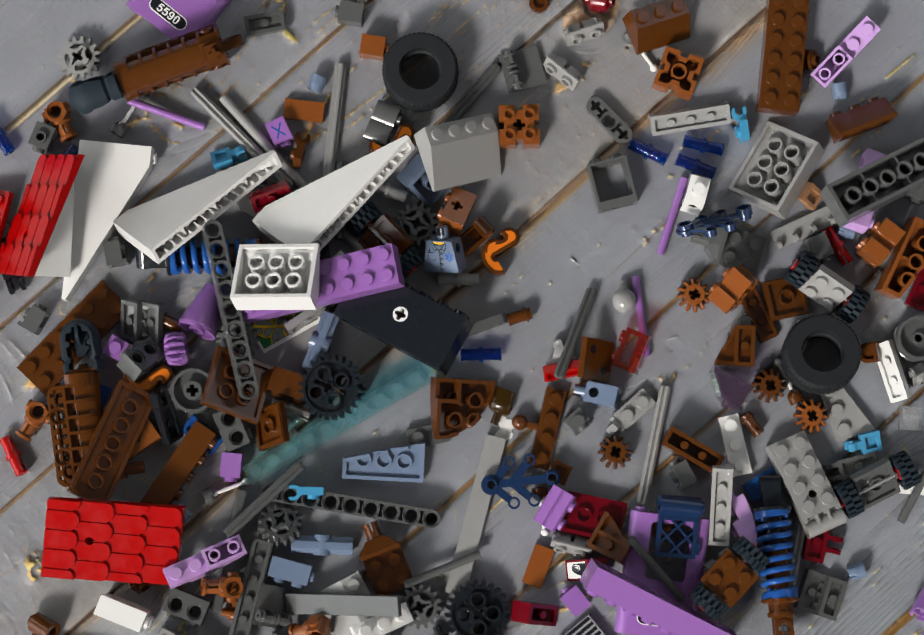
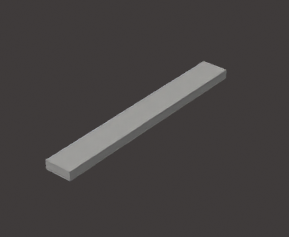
M486 435L453 560L477 551L491 495L486 494L482 490L481 482L485 476L494 475L499 469L506 442L504 438ZM489 481L487 484L488 488L493 489L495 483ZM474 561L450 571L445 589L446 593L453 594V590L459 592V585L464 588L466 587V581L469 582Z

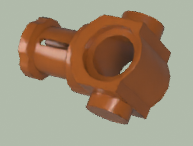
M68 101L51 102L47 108L43 109L42 116L47 124L51 122L52 126L58 129L62 137V143L72 141L78 136V133L74 132L70 124L72 121L70 117L72 109ZM56 108H61V114L54 117L53 111Z
M32 399L27 402L24 408L26 410L25 422L19 430L15 431L18 436L28 442H31V436L37 428H41L45 423L50 424L48 405ZM41 406L44 409V414L41 417H37L35 411Z
M227 572V575L219 576V579L201 578V596L218 594L219 597H226L227 602H238L240 594L243 592L241 577H239V572ZM237 582L238 587L236 591L229 592V583Z
M321 613L311 615L303 624H290L288 632L289 635H331L330 630L332 626L330 619Z

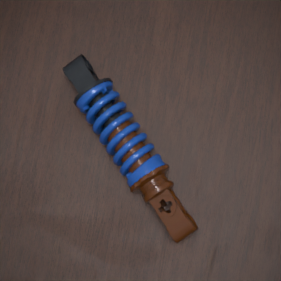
M255 237L251 240L250 238L244 239V244H265L262 243L261 237ZM191 238L190 247H186V243L159 264L135 247L136 267L139 269L166 268L168 276L178 275L182 269L186 274H191L193 269L197 274H202L204 269L207 274H211L203 238L201 239V247H197L196 239ZM225 238L234 274L240 240L239 238H234V243L229 244V239ZM213 245L211 251L215 255H220L222 249L218 245ZM217 265L216 267L218 274H223L226 270L223 265Z
M780 475L759 476L758 487L761 507L752 510L755 522L762 524L755 528L756 533L763 536L758 537L756 541L757 544L764 546L759 549L770 560L765 569L759 573L760 577L766 578V580L760 583L761 588L767 589V592L761 595V603L767 604L769 607L767 617L772 619L773 635H783V632L778 629L782 626V623L784 627L788 628L784 635H794L793 616H796V611H794L793 605L795 602L800 601L798 586L791 585V581L797 579L796 574H790V570L795 569L796 564L789 563V559L794 558L795 553L788 551V548L794 546V542L784 541V537L792 536L793 531L783 530V526L791 525L792 521L791 519H782L788 517L792 506L782 505Z

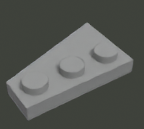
M844 388L834 393L819 395L823 407L827 408L825 413L829 416L827 419L836 442L857 436L858 433L875 430Z

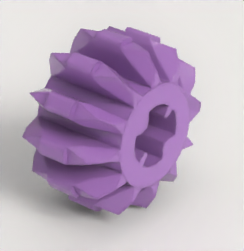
M176 331L166 334L164 337V353L167 363L171 366L187 364L190 351L184 332Z

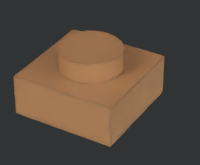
M807 182L797 199L809 210H815L822 199L820 195L821 190L815 184Z

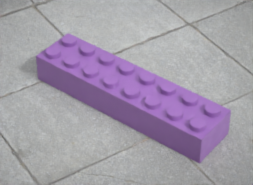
M389 243L320 260L317 308L405 287L398 247ZM241 310L243 321L248 323L305 311Z
M593 558L590 559L580 578L584 585L583 588L587 590L586 593L595 598L598 595L605 599L604 602L610 606L616 607L618 605L623 608L622 611L630 616L636 614L641 617V621L650 626L654 623L659 626V630L668 635L671 632L675 635H738L727 626Z

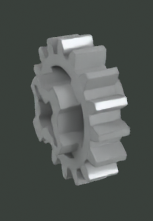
M74 36L71 43L65 40L66 47L60 46L63 52L57 53V56L61 58V60L57 61L62 66L60 70L63 73L67 71L66 76L70 78L73 75L75 80H78L79 76L86 80L87 74L93 77L92 71L99 70L96 64H101V60L97 58L101 56V53L96 51L98 46L96 44L92 45L91 39L85 42L83 36L80 37L79 41ZM89 51H91L92 61H90L88 55L90 54ZM67 56L70 58L69 66L67 64ZM77 56H78V57H81V56H82L83 59H82V60H76V57H77Z

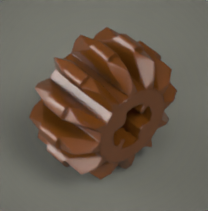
M772 368L769 369L768 374L763 369L761 370L762 376L759 374L755 375L759 382H752L753 386H758V389L753 390V393L760 392L761 394L758 396V399L761 400L765 396L766 403H769L771 398L774 402H777V395L779 397L784 396L780 389H787V386L781 385L786 379L782 378L779 380L780 371L774 375ZM771 381L773 383L771 385L773 387V390H767V384H765V382L768 383Z
M613 435V442H611L609 437H606L605 441L608 445L602 442L599 444L605 450H599L598 454L605 455V457L600 459V462L608 460L605 467L609 468L613 462V469L616 470L618 467L617 462H619L622 468L625 467L623 459L630 462L631 459L625 455L632 454L633 451L625 449L631 444L628 442L623 445L624 437H621L619 442H617V435ZM613 446H615V449H620L618 458L610 455Z

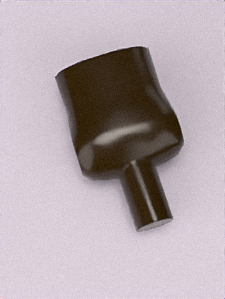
M497 386L489 405L490 410L494 412L491 424L498 426L502 415H510L516 393Z

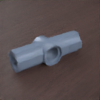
M323 311L317 329L314 330L310 338L309 349L302 368H312L310 361L318 363V356L324 359L325 354H328L333 342V334L339 322V318L334 314Z
M314 534V536L300 535L299 537L294 536V542H291V552L313 553V555L331 556V554L353 555L354 538L332 537V535Z

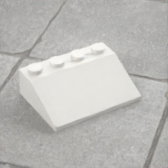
M319 243L239 244L230 299L236 310H316L319 296Z

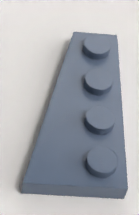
M425 441L344 456L342 478L423 483Z

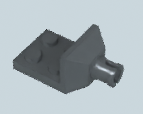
M716 227L718 234L707 238L705 233H693L690 242L703 245L705 247L704 251L712 264L726 269L732 268L734 265H743L752 274L756 275L767 238L739 229L726 232L724 227Z

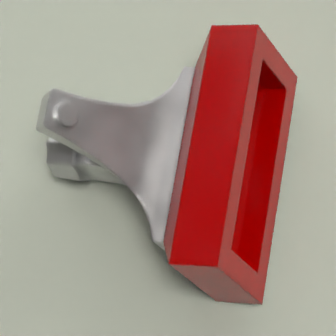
M561 339L553 341L554 355L542 367L545 382L559 380L554 377V371L564 348ZM575 356L572 357L564 378L578 376L579 359Z

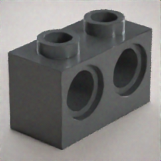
M148 337L144 341L138 340L131 350L129 348L125 349L119 357L121 359L116 366L132 382H135L156 367L165 356V353Z
M220 411L212 416L227 452L231 453L251 444V438L254 436L250 427H245L243 420L235 417L233 424L228 425L225 421L227 414ZM236 432L243 434V440L240 443H235L233 440V435Z
M175 587L171 589L163 611L167 612L166 615L177 620L178 617L186 620V624L197 627V625L201 626L204 624L212 601ZM175 598H179L182 601V607L179 610L173 607L172 603ZM193 606H198L201 609L199 617L192 615L191 609Z

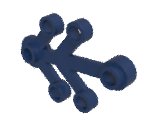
M750 204L739 205L735 208L736 213L727 215L726 210L721 209L715 211L708 219L707 215H699L693 221H682L677 224L676 233L682 237H689L693 233H705V236L710 238L718 234L716 227H724L726 232L737 230L736 221L729 220L739 218L741 221L751 219L753 214L752 206Z
M526 454L523 462L510 479L501 480L506 471L515 465V459L512 456H507L494 475H487L483 478L481 488L488 495L497 494L508 503L511 509H517L520 506L519 498L512 497L502 489L504 487H511L527 499L531 506L536 507L540 504V497L532 494L522 485L547 483L550 486H553V484L557 485L560 481V474L558 471L551 469L544 475L521 477L529 466H532L536 461L533 454ZM527 456L533 457L531 464L525 461ZM507 458H511L513 460V464L511 466H507L505 464ZM550 474L556 475L554 482L549 481L548 476ZM489 481L495 483L493 489L488 488L487 484ZM535 496L538 498V503L532 504L530 499ZM512 499H516L518 501V505L516 507L510 505V501Z

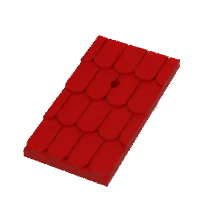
M42 154L38 158L31 182L26 185L18 213L13 217L6 241L2 243L0 248V274L26 277H70L74 183L85 155Z
M49 497L47 499L41 577L169 585L162 569L181 560L186 506Z

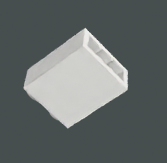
M111 593L101 594L93 613L137 632L150 628L154 620V616H152L153 610Z

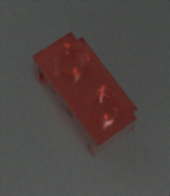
M627 327L626 331L622 330L619 336L620 347L614 350L611 360L614 361L612 365L638 374L639 370H637L640 359H643L646 352L644 349L648 340L652 339V336ZM632 334L639 338L628 365L620 363V360Z

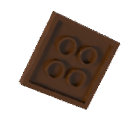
M222 346L216 347L200 404L253 424L259 423L273 366L252 359L259 392L255 398L245 400L238 394L228 349ZM242 364L239 367V373L246 376L249 369L246 365ZM247 384L244 386L243 392L245 395H252L253 388L251 385Z

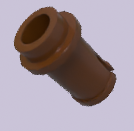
M523 307L522 310L506 314L510 326L524 321L530 322L529 320L533 319L530 307Z
M167 312L163 313V326L179 332L181 329L178 326L179 320L167 315Z
M747 411L740 417L742 420L741 424L744 423L755 438L760 435V432L764 431V428L755 419V414Z

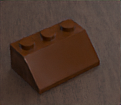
M662 0L631 10L622 18L637 55L690 38V11L685 0Z
M874 97L867 100L865 105L860 106L858 103L848 107L849 111L844 113L836 111L830 114V118L825 123L835 144L889 124L898 114L885 97L881 99Z

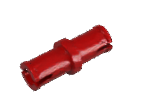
M833 225L828 227L831 236L826 229L822 232L825 231L841 266L847 264L843 256L848 263L853 261L844 246V240L841 241Z
M12 435L1 438L0 443L7 455L5 458L10 462L15 476L18 477L27 473L28 469L21 458L22 453L17 449Z

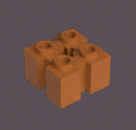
M666 46L659 66L664 68L663 70L658 69L651 88L667 93L668 89L675 91V97L689 101L697 82L692 79H697L704 58L692 54L685 58L680 56L682 51ZM678 70L682 76L677 77L674 73Z
M525 104L522 106V110H515V105H498L499 126H504V129H499V148L515 149L516 144H523V149L539 148L540 128H534V125L539 124V104ZM517 123H521L524 126L520 131L517 130V127H514Z
M887 217L883 221L878 220L876 223L874 222L871 229H868L869 236L866 235L855 246L858 250L854 255L874 269L884 262L906 232Z
M734 265L723 273V281L716 282L710 288L711 294L707 298L725 314L732 312L741 304L760 280L745 266Z

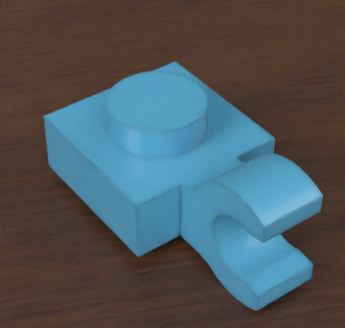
M746 107L741 108V115H737L735 108H732L731 117L737 121V126L734 127L735 137L739 138V143H747L750 140L748 120L746 119Z
M237 146L232 150L226 147L210 152L215 171L234 165L233 161L242 163L248 160L243 146Z
M877 429L858 433V440L843 442L845 450H849V452L860 450V453L863 455L883 450L880 431Z
M289 486V489H296L297 491L296 496L289 497V500L292 501L298 500L302 495H308L307 499L320 500V495L325 496V487Z

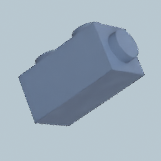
M273 555L267 576L272 577L271 581L283 583L286 580L292 582L291 586L303 589V585L308 586L309 582L313 583L316 571L313 570L314 565Z

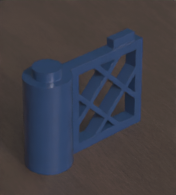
M659 494L654 556L695 559V555H699L700 542H697L699 518L705 512V502H702L701 497ZM663 520H671L675 525L667 533L662 529ZM686 521L693 522V530L686 535L680 526ZM678 529L684 537L674 544L669 536ZM667 538L673 547L667 552L659 551L660 543ZM686 540L691 544L690 554L682 553L678 549Z

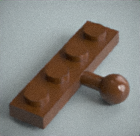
M546 387L538 422L528 420L523 414H517L512 419V425L517 430L525 428L536 430L530 453L535 456L536 461L531 467L549 470L566 391ZM530 456L528 464L533 462L532 456Z

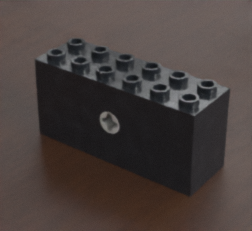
M404 282L405 287L339 302L333 314L343 322L444 375H447L473 327V324L469 321L470 318L466 316L467 314L458 309L452 311V308L448 307L449 305L443 301L438 300L437 303L434 302L435 300L429 294L423 291L417 293V290L413 289L414 287Z

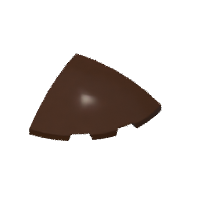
M431 377L430 407L434 439L455 437L465 429L472 428L482 418L481 414L486 406L490 405L496 381Z

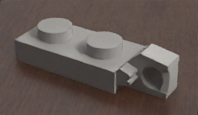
M642 388L610 418L612 424L605 431L610 436L618 429L622 433L654 406L656 402Z

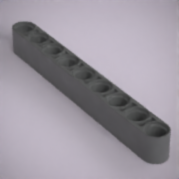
M209 220L202 228V236L238 394L241 398L249 400L258 395L259 387L241 310H236L230 299V294L223 295L220 290L222 285H228L231 289L233 282V272L223 228L217 220ZM208 225H214L217 228L216 235H210L207 232ZM213 245L221 247L222 252L220 255L212 253L211 248ZM217 265H223L226 268L225 275H219L216 272ZM226 305H232L235 308L234 315L230 316L225 312ZM231 325L239 327L240 332L237 336L230 333ZM236 345L243 346L244 353L242 356L235 354L234 348ZM242 364L246 365L249 369L246 376L239 373V367ZM247 384L253 388L251 396H247L243 392V388Z
M273 483L264 484L261 494ZM287 485L271 500L273 502L427 528L437 527L441 521L440 514L432 509L325 492V496L320 495V500L317 499L314 504L307 503V495H302L298 500L289 501L286 498V492L290 490V485ZM329 496H334L337 500L333 508L326 505V499ZM350 499L355 500L357 503L354 511H349L346 508V502ZM369 503H374L377 506V511L373 515L366 512V506ZM389 506H394L397 509V515L394 518H389L386 515V509ZM413 509L417 512V519L415 521L407 520L406 512ZM429 513L437 515L438 520L434 525L426 522V516Z

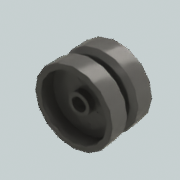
M914 316L905 319L897 324L892 332L891 339H893L897 354L905 361L917 362L924 360V316Z
M190 368L181 371L175 376L171 383L170 393L172 401L178 408L193 414L204 413L211 409L200 404L208 373L201 369ZM194 388H197L198 393H195V395H193L192 390Z

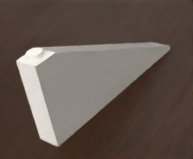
M405 135L266 205L257 213L252 221L260 232L277 244L319 243L321 251L415 149V146L410 137Z
M89 140L79 141L78 154L85 156L75 178L70 277H64L62 300L68 302L71 300L104 248L103 242H107L116 227L113 221L127 211L153 170V164L157 163V152H155L152 146Z
M271 150L131 208L114 220L113 224L121 237L159 264L200 232L207 221L215 220L281 168L282 164L276 151Z

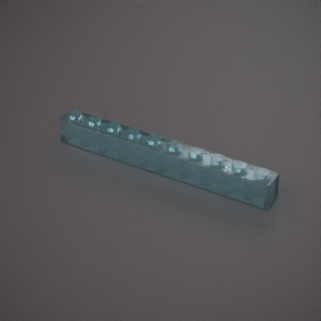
M420 365L362 397L361 401L357 400L355 403L358 407H350L352 414L344 412L345 418H340L338 415L336 421L332 420L331 417L329 421L323 420L293 437L289 442L279 445L243 466L242 469L251 485H256L430 383Z

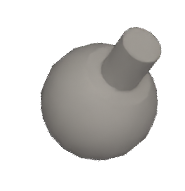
M620 281L619 290L613 295V305L620 313H628L636 305V296L631 290L627 289V281Z

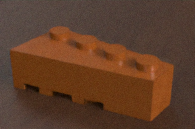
M916 216L907 218L902 229L906 233L893 248L874 291L890 299L900 298L915 280L918 273L924 269V220Z

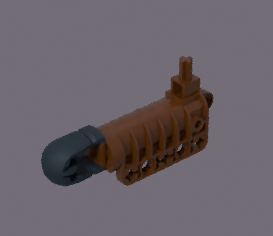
M215 23L125 56L123 60L113 63L115 71L107 73L106 76L101 75L84 81L73 82L68 92L69 102L79 113L89 114L94 109L109 103L111 99L117 100L125 96L127 101H131L141 97L143 94L153 93L159 88L169 87L170 84L179 81L183 82L184 79L189 77H197L200 73L217 70L226 65L229 66L231 65V60L227 51L243 45V38L241 34H236L222 39L218 26Z
M80 318L69 321L60 333L61 357L65 361L63 364V373L66 374L64 375L65 385L51 387L47 392L56 476L58 483L63 487H69L104 412L99 371H97L104 368L103 360L100 358L102 355L100 334L94 323ZM87 339V344L91 345L93 367H88L87 363L79 364L77 369H73L74 359L72 358V351L76 353L77 357L87 356V351L90 349V346H86ZM61 411L65 413L64 420L60 417ZM66 452L70 454L69 461L65 458ZM144 461L127 463L119 480L127 479L128 475L145 473Z

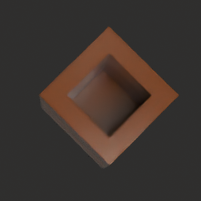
M362 33L360 57L383 61L390 44L387 43L386 37Z

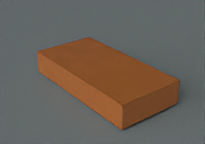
M285 98L284 119L323 124L325 103Z
M535 543L522 582L540 589L542 588L554 554L553 549Z

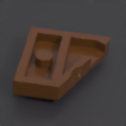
M734 325L716 357L714 365L754 367L756 326Z
M607 511L604 512L586 545L621 565L624 564L633 548Z

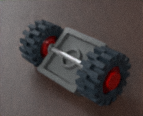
M902 450L850 475L853 484H851L850 480L845 479L832 486L842 507L841 509L851 519L875 504L901 492L898 483H900L904 490H907L921 483V478L916 466H914L913 460L910 459L906 451Z

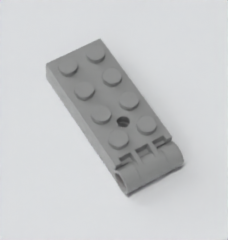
M804 430L765 448L776 474L781 477V484L808 539L847 523L846 516L841 509L842 507ZM809 492H813L815 497L811 498Z

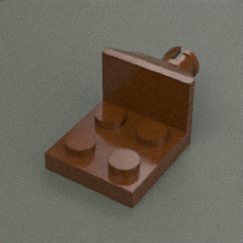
M375 520L370 522L373 532L369 523L362 526L367 536V542L364 544L360 560L364 563L375 594L389 595L404 589L403 581L413 576L400 542L386 534L383 535L378 526V521Z

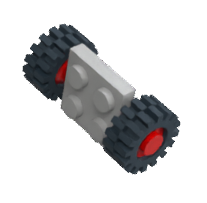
M805 249L801 251L788 267L784 280L829 311L836 308L835 315L850 324L853 320L855 321L868 304L867 301L870 299V293L856 284L852 285L823 264L816 269L819 258Z

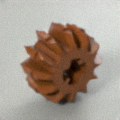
M690 278V285L687 281H683L684 288L678 287L677 290L683 294L677 295L676 299H683L679 303L680 307L685 303L687 304L685 311H689L692 306L695 313L698 307L701 310L705 309L703 303L708 304L710 302L705 296H709L711 292H704L708 285L705 284L701 287V279L695 284L694 278ZM696 291L698 298L690 299L691 295L689 293Z
M809 399L808 404L805 400L801 401L802 407H795L800 413L793 414V417H799L795 425L802 423L800 430L803 431L807 428L808 433L813 432V427L815 431H821L819 425L826 426L822 419L829 418L828 415L822 414L827 408H819L821 401H817L814 405V399ZM807 412H813L815 419L808 420Z

